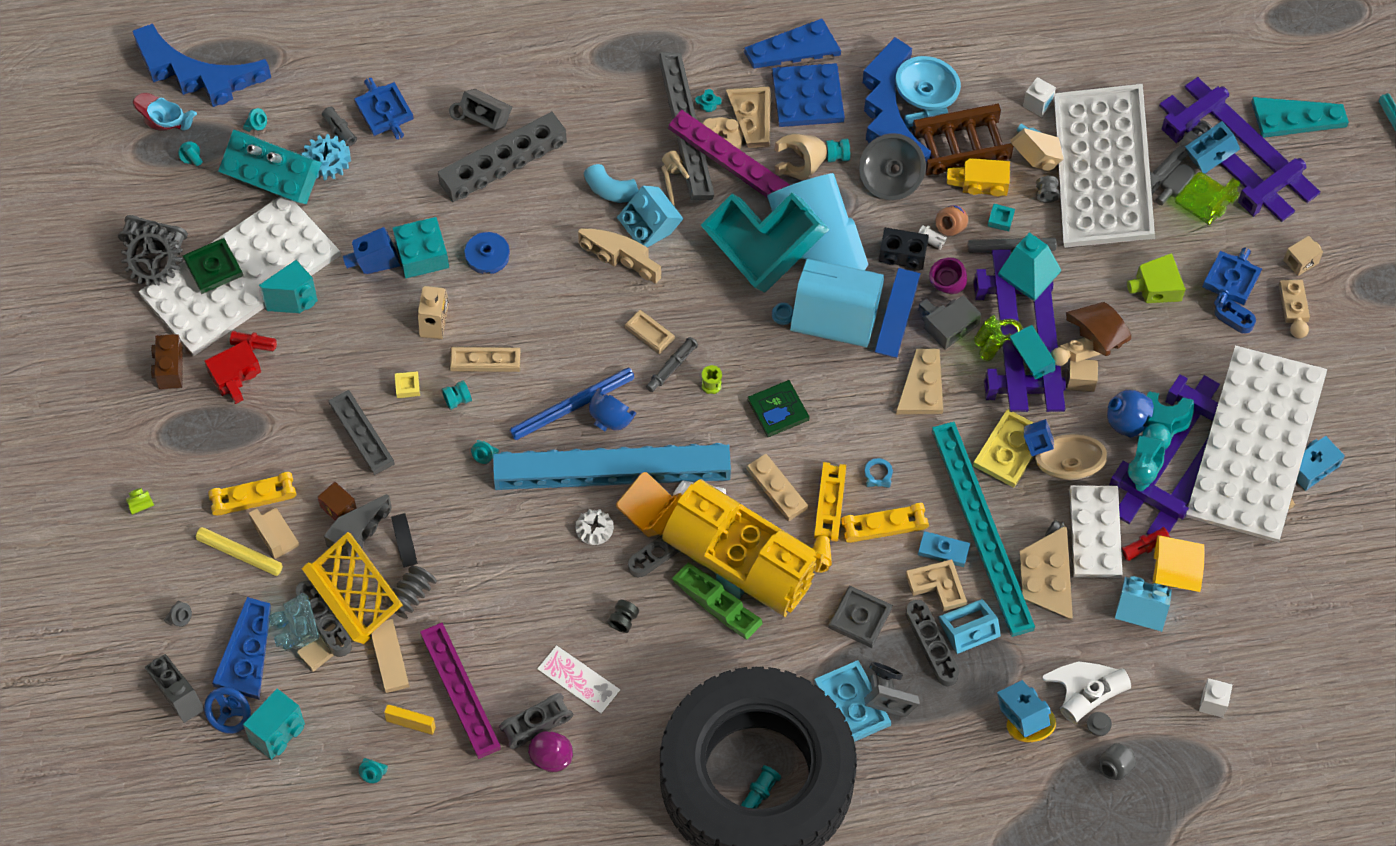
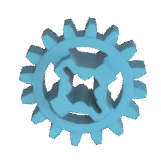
M327 134L325 139H322L319 135L318 141L315 142L311 139V146H304L305 152L302 155L322 162L316 179L320 175L323 176L324 180H327L328 176L335 179L336 173L343 175V169L349 168L348 162H351L349 146H346L344 140L339 142L338 136L330 139L329 134Z

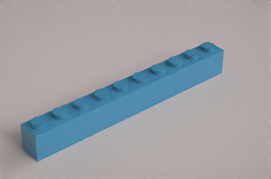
M722 443L703 446L690 444L679 447L666 445L655 448L643 446L631 449L619 447L617 449L596 448L594 450L572 449L570 451L548 450L547 452L525 451L523 453L501 452L493 454L495 490L629 485L643 472H647L658 483L696 482L699 479L704 481L731 480L729 444L724 445Z

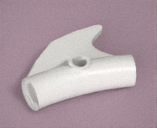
M1075 662L1043 675V681L1059 682L1065 686L1066 697L1060 711L1073 724H1076L1083 716L1101 703L1131 689L1129 676L1123 668L1115 669L1100 664Z

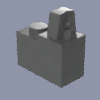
M964 295L957 300H951L946 307L944 305L935 307L925 299L919 304L918 311L923 316L924 329L945 350L980 324L981 313Z

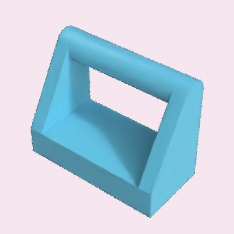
M983 599L938 616L939 622L957 654L1001 636L998 617ZM981 610L984 616L956 628L950 623Z

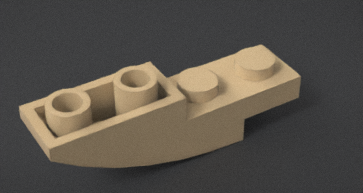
M580 229L578 231L580 246L584 250L596 254L602 262L609 263L615 267L621 261L626 268H632L643 279L650 280L655 284L661 279V266L649 259V248L628 237L605 230Z

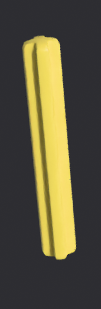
M201 527L196 533L195 537L198 541L272 575L278 576L283 568L281 562L206 528Z

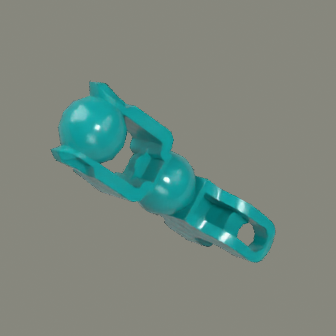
M1148 392L1147 397L1152 399L1154 405L1152 417L1149 415L1145 422L1147 427L1143 430L1142 436H1139L1136 456L1128 466V475L1135 483L1138 491L1145 490L1157 478V474L1164 463L1165 450L1169 447L1173 435L1189 427L1194 413L1193 399L1182 398L1177 405L1164 406L1158 400L1160 393Z

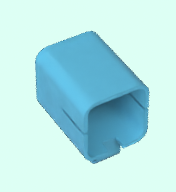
M807 258L798 283L790 331L868 347L881 298L884 275Z

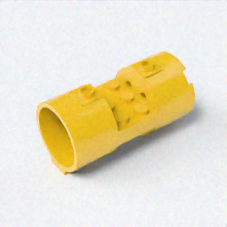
M699 479L693 485L690 484L678 500L662 537L666 543L709 568L783 617L787 616L788 613L786 611L791 613L802 600L812 584L811 581L815 575L813 571H819L824 558L816 550L702 479Z

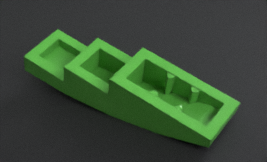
M689 562L672 578L692 599L747 640L763 624L760 617L743 607L742 601L725 591L721 583Z

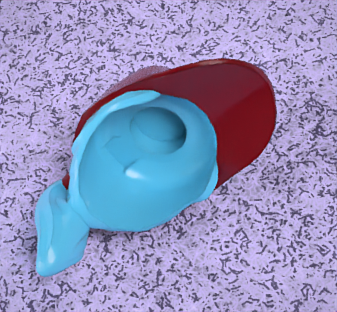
M141 93L132 102L135 109L144 116L145 125L157 131H167L172 128L187 130L193 122V117L197 115V112L193 110L183 113L179 105L150 93Z

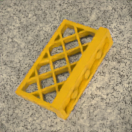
M349 532L342 536L315 562H308L301 568L355 642L365 644L371 639L369 635L403 606ZM349 542L352 546L351 556H341L342 546ZM328 559H335L333 572H326L322 567V564ZM340 559L350 560L348 573H339ZM356 560L365 563L364 574H354ZM338 576L348 577L346 590L338 589ZM353 577L363 578L361 591H352ZM369 578L378 581L377 592H367ZM351 594L361 595L359 608L351 607ZM366 595L376 596L375 609H365ZM382 596L389 597L394 603L387 610H380ZM364 612L374 613L373 622L368 627L363 623Z

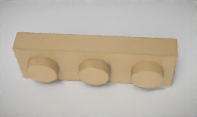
M767 454L747 465L748 472L788 521L808 509V504Z

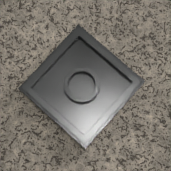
M849 585L828 628L873 648L893 605Z

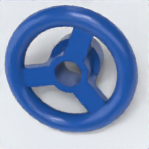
M220 687L209 693L204 703V712L207 720L215 729L223 733L233 734L244 729L243 724L251 716V709L247 699L233 688ZM214 699L220 705L221 715L218 720L215 719L212 713V702ZM232 716H243L241 722L235 726L224 725L226 720Z

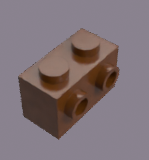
M179 334L156 335L155 344L151 346L152 358H155V365H151L152 379H156L159 389L183 388V346Z

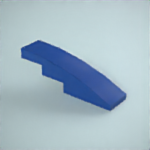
M898 268L878 338L876 354L898 359L921 273Z

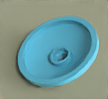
M918 56L906 60L898 68L895 77V84L899 94L913 106L926 110H939L950 106L957 99L961 88L960 79L956 71L946 62L934 57Z

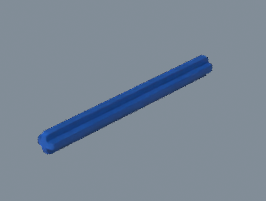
M625 368L510 428L512 437L518 440L590 403L592 396L598 388L604 391L602 396L634 380V373L630 368Z

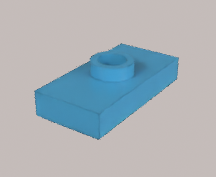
M924 531L918 555L941 562L953 560L954 565L964 567L970 543Z

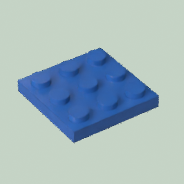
M837 63L772 68L779 127L844 122L845 116Z

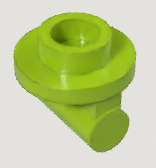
M138 488L128 493L130 497L126 499L132 515L154 506L148 490L143 491L142 488Z

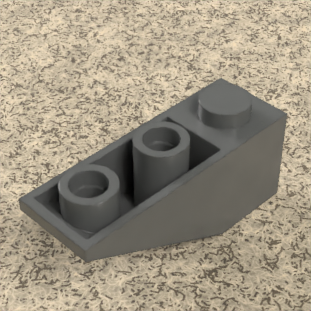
M386 494L337 518L324 535L326 546L330 548L349 532L359 546L363 548V542L368 536L371 537L378 527L377 524L382 518L385 519L392 509L390 496ZM349 542L342 546V556H351L352 546Z
M166 654L154 659L145 666V669L183 723L204 711V707L195 690Z

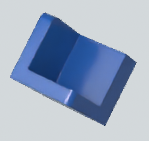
M1046 419L1024 426V438L1031 456L1054 449V438Z

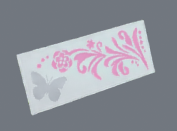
M557 645L538 667L539 671L600 713L605 710L620 691L615 685Z

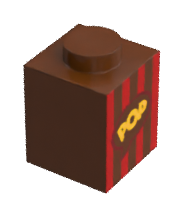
M333 482L318 496L320 507L335 521L337 518L357 509L355 499L336 482Z

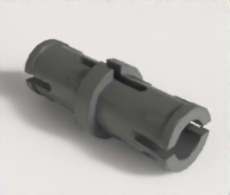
M332 106L325 108L322 116L331 126V131L338 135L341 140H344L346 146L350 147L355 144L357 137L347 127L348 123L346 120L341 119Z

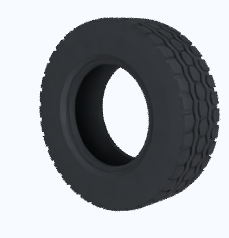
M743 667L737 668L733 672L729 670L720 673L718 677L713 676L705 680L703 685L699 684L690 692L691 695L687 694L679 703V706L676 707L671 715L662 737L660 747V788L667 813L670 814L669 817L675 827L679 828L678 831L687 841L690 840L692 846H823L825 841L828 842L836 833V829L842 824L851 804L857 771V754L855 752L854 738L848 722L845 721V716L839 707L836 708V703L829 695L825 696V691L817 685L813 686L811 681L802 676L800 678L796 677L795 673L786 670L781 672L780 669L768 667V669H764V667H752L751 669ZM748 728L770 729L783 734L800 749L806 760L809 776L801 790L781 805L765 809L743 807L725 798L715 788L709 778L706 764L716 745L736 731Z

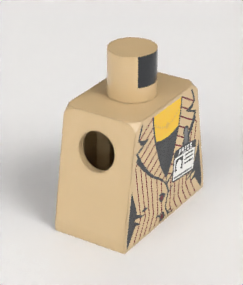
M428 286L422 288L418 310L420 337L443 339L449 304L446 289ZM429 318L434 319L435 323H430Z

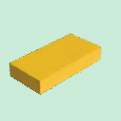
M387 705L384 711L386 722L431 735L435 731L436 726L433 717L392 705Z

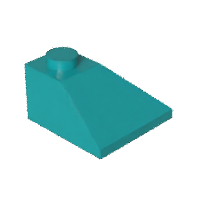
M1029 232L1015 247L999 271L998 276L1035 301L1061 273V268L1048 245Z

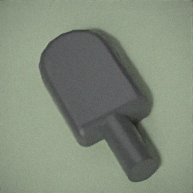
M1180 164L1163 180L1161 188L1164 191L1156 199L1157 204L1162 206L1171 195L1178 198L1195 177V172L1191 166Z

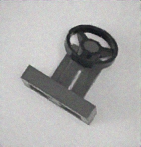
M878 662L870 663L869 667L876 675L872 674L870 676L872 691L864 698L865 706L903 717L909 715L920 703L918 696L894 689L892 679L901 680L903 674L887 665Z

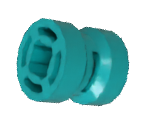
M841 139L839 142L826 140V159L828 163L835 162L838 159L850 161L849 139Z
M464 380L457 382L453 387L447 386L441 389L444 400L450 410L457 408L458 404L472 402L470 391Z

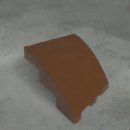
M1105 302L1066 312V321L1079 326L1080 336L1093 341V350L1104 356H1109L1112 348L1119 349L1124 343L1131 340V333L1121 316L1113 307Z

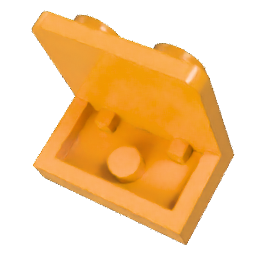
M643 472L617 501L616 507L647 537L658 534L662 535L682 494L679 493L671 496L647 472Z

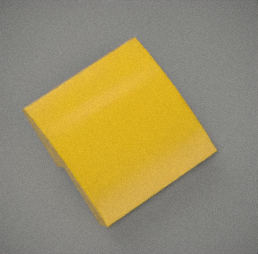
M1158 535L1153 558L1156 559L1152 583L1201 592L1204 570V544Z

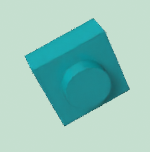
M993 204L988 227L1009 232L1015 209Z

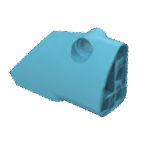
M833 173L795 183L767 196L773 212L791 193H794L802 198L814 214L829 228L800 259L807 260L808 258L861 270L867 268V258L855 222L852 218H848Z

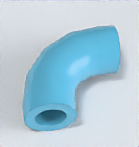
M600 164L588 167L583 173L592 191L605 200L617 203L630 202L639 191L634 179L625 181L615 180L607 174L604 166Z

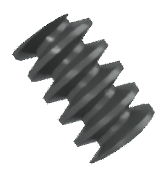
M411 566L408 569L409 573H405L402 576L403 580L398 581L397 588L392 589L403 604L395 614L403 619H408L404 613L405 611L413 613L414 609L411 607V603L416 606L420 604L416 598L417 596L425 598L422 589L431 590L428 581L433 584L437 582L431 573L418 566ZM389 597L385 598L388 607L394 604Z

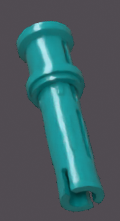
M763 765L761 774L755 783L752 782L750 784V792L740 806L757 809L763 800L769 798L770 790L776 781L781 780V775L774 769Z

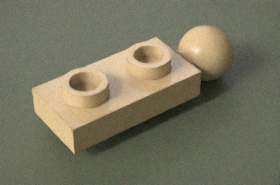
M1280 280L1279 290L1285 322L1293 323L1290 332L1295 338H1304L1309 332L1306 322H1309L1310 314L1303 280Z
M1082 338L1060 345V347L1055 348L1051 352V355L1055 360V365L1062 366L1067 363L1068 359L1076 363L1100 355V353L1093 350V341Z

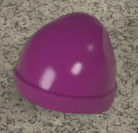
M947 257L933 264L929 272V280L933 287L943 293L958 294L967 284V273L960 260L954 257Z
M543 731L537 734L529 744L528 753L531 761L544 771H561L572 761V745L569 739L562 734Z

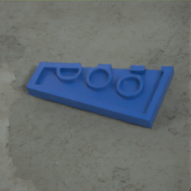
M819 19L744 47V53L753 69L781 65V62L785 61L795 63L801 62V59L805 58L821 59L823 56L833 54V57L841 56V49L824 20Z
M249 597L246 598L212 682L213 687L233 688L244 696L260 700L271 612L270 603Z

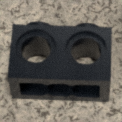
M884 227L879 262L887 265L906 266L910 269H923L929 235Z

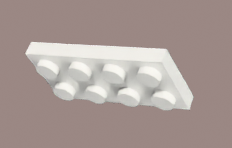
M1071 485L1069 491L1073 577L1121 578L1123 572L1118 486Z

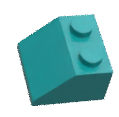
M297 260L259 284L264 307L267 311L300 314L305 309L312 308L318 301L313 277Z

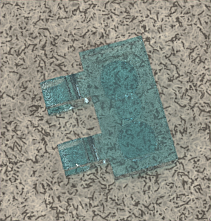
M303 593L283 604L285 611L275 612L269 616L271 626L277 624L280 629L289 624L291 631L274 637L276 647L283 645V648L287 650L294 645L301 649L319 639L308 595Z

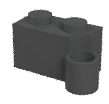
M477 89L464 91L460 102L453 103L450 106L449 114L454 120L469 117L496 130L506 127L513 106ZM459 106L463 109V115L459 113Z

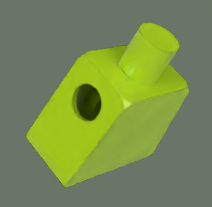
M1172 253L1141 264L1138 268L1136 279L1127 281L1129 293L1142 292L1146 303L1180 302L1186 290Z

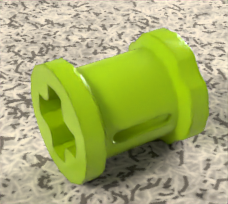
M714 365L705 367L701 373L702 390L707 394H716L721 390L722 371Z

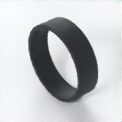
M402 513L391 516L403 568L417 565L416 553L406 514Z

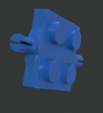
M369 78V81L366 79L364 83L369 91L355 98V104L373 136L387 130H392L396 139H399V136L402 138L404 133L399 126L414 118L395 82L377 87L372 78Z
M1246 247L1242 248L1239 256L1229 255L1222 251L1219 252L1202 286L1218 294L1214 301L1215 306L1220 301L1219 308L1223 307L1226 299H1231L1245 305L1262 271V268L1251 264L1247 260L1251 253L1250 249L1246 251Z

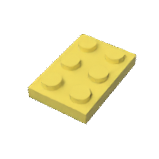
M1007 409L975 459L973 467L1015 488L1034 457L1031 456L1024 438V426L1033 422L1014 412H1009V409Z

